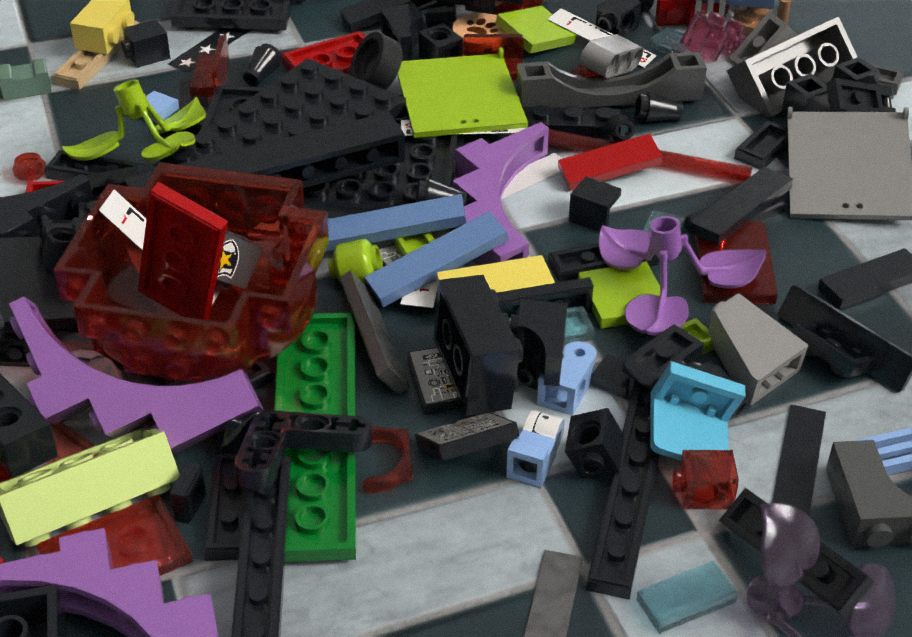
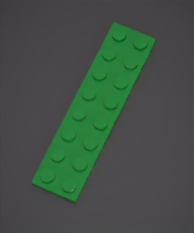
M352 312L280 315L275 411L356 416L355 318ZM287 448L284 457L291 458V482L285 562L356 560V452Z

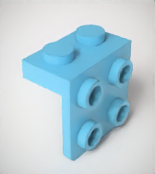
M670 361L651 391V449L660 455L714 472L724 473L729 467L727 422L746 397L745 385Z

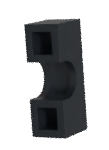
M860 57L835 65L832 79L839 78L877 85L880 71ZM813 74L787 82L781 114L787 118L788 107H793V112H830L826 84Z

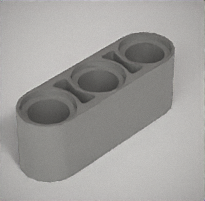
M618 34L589 41L581 53L579 63L605 78H611L633 71L642 58L644 48Z

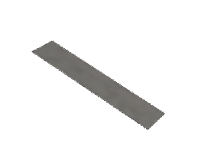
M550 550L544 551L524 637H566L583 560L582 556Z

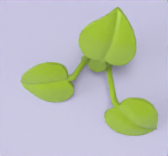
M136 79L129 80L117 85L113 89L120 104L115 107L118 117V131L106 132L78 145L62 146V148L69 157L76 160H92L103 156L120 145L118 140L123 139L125 136L124 115H128L130 120L143 117L157 142L146 147L141 152L142 158L146 161L160 160L176 153L178 149H184L193 145L196 139L192 133L186 131L176 132L165 139L159 133L170 130L181 131L193 126L206 117V112L198 98L195 97L189 104L163 121L148 102L139 81ZM148 112L151 114V116L154 118V120L158 123L156 126H154L152 120L150 119V117H149V115H148Z

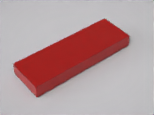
M649 133L558 160V168L569 191H571L586 176L599 181L609 180L662 164L663 156Z

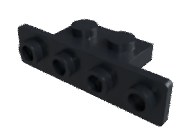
M799 285L791 286L778 312V316L793 326L791 332L808 344L807 355L815 358L820 357L830 364L829 368L840 376L849 378L868 373L896 392L904 391L912 376V354Z

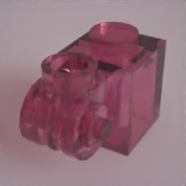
M697 11L680 43L691 52L699 51L702 58L716 62L724 48L733 54L746 39L743 33L746 26L734 18H730L726 22V18L714 11H711L710 14Z

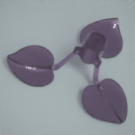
M764 503L761 504L763 517L761 563L765 577H756L750 583L747 591V602L753 611L768 615L766 618L767 623L778 626L789 637H803L783 619L797 615L802 609L803 604L832 608L819 597L802 595L801 591L794 585V583L803 580V570L811 568L818 559L820 549L818 528L811 517L798 508L784 504ZM864 563L858 568L874 580L875 583L848 615L847 630L853 637H881L888 630L894 619L896 609L895 585L889 571L884 566L876 563Z

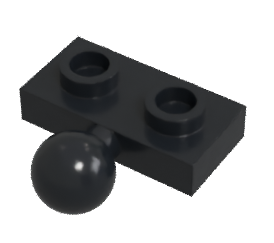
M675 324L627 357L623 362L622 372L650 391H652L670 361L709 373L702 363L694 361L702 355L704 343Z

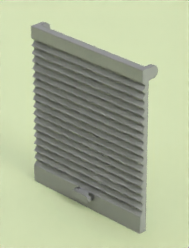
M788 107L789 177L793 178L792 188L789 190L790 218L912 220V159L908 127L909 107H904L903 112H793V107Z

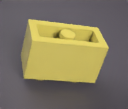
M91 0L70 22L75 49L107 55L124 36L122 28L133 26L134 13L131 11L130 0Z

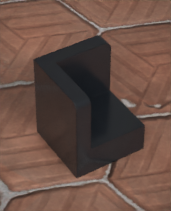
M586 176L570 194L568 221L600 232L602 225L608 227L610 208L621 196V188Z

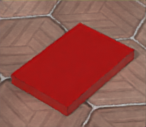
M361 31L288 51L281 54L282 64L290 71L308 58L350 75L352 57L356 48L366 36Z

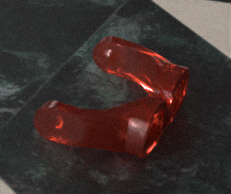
M373 426L372 443H390L399 449L403 455L390 473L364 479L363 490L367 493L384 492L403 484L405 481H413L408 428L396 429Z

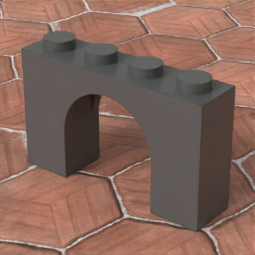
M874 440L833 442L826 472L852 547L912 544V496L902 491L889 478Z

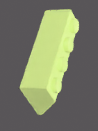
M144 426L0 482V517L10 539L16 545L24 543L25 547H32L50 538L49 532L66 526L67 530H73L82 527L92 521L90 515L105 509L108 513L118 512L131 506V499L144 493L148 497H153L172 488L170 483L176 481L180 473L165 432Z

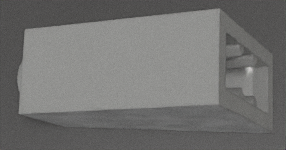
M738 293L726 302H719L712 309L709 315L711 321L708 333L713 339V348L731 380L745 385L746 398L749 399L747 405L752 406L800 371L808 344Z

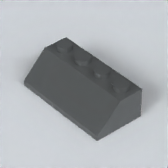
M838 16L750 57L726 71L739 98L769 118L782 111L787 82L813 74L826 84L833 77L835 65L857 58V54Z

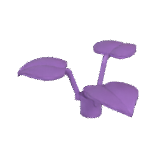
M661 216L654 219L650 224L651 233L633 229H613L602 225L599 234L601 257L612 268L630 270L640 266L643 260H651L653 255H657L660 259V296L652 294L638 296L629 302L625 310L627 323L636 331L642 334L647 333L648 335H659L673 324L681 327L688 318L689 308L687 301L678 296L667 297V261L676 259L682 250V246L700 275H708L709 283L720 288H739L749 284L757 276L766 258V250L742 249L711 252L704 255L699 261L688 243V235H681L680 221L672 216Z

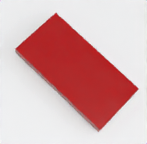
M157 182L150 190L138 292L194 324L203 327L210 317L228 221L162 183Z

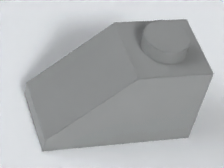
M769 11L731 55L730 59L739 64L798 35L785 22Z

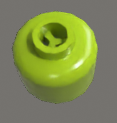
M358 239L336 245L333 258L328 259L330 276L332 279H338L340 284V277L351 270L367 285L365 276L383 267L379 247L377 245L372 246L367 239Z

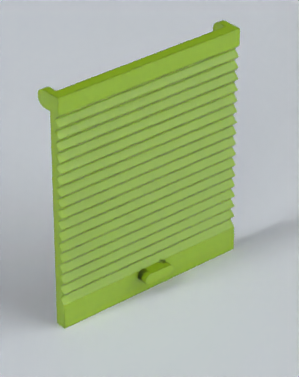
M498 47V54L401 62L397 77L402 95L406 98V109L414 138L528 128L527 118L503 58V47Z

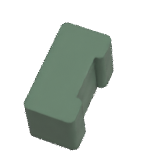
M43 58L35 59L31 64L11 66L10 64L0 65V87L3 99L11 100L51 93L46 60Z

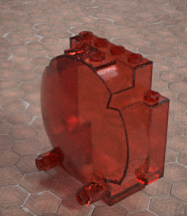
M159 162L144 188L107 184L54 268L61 300L75 302L73 308L80 337L97 339L98 346L112 359L124 365L125 372L201 383L204 378L228 375L240 369L245 370L251 368L257 361L270 359L282 352L302 334L309 324L317 303L316 272L329 243L327 212L305 209L302 180ZM157 182H160L227 220V231L244 236L263 247L247 288L244 289L235 285H231L229 290L222 288L211 306L208 320L182 317L138 292L142 249L99 211L114 189L146 219L150 190Z

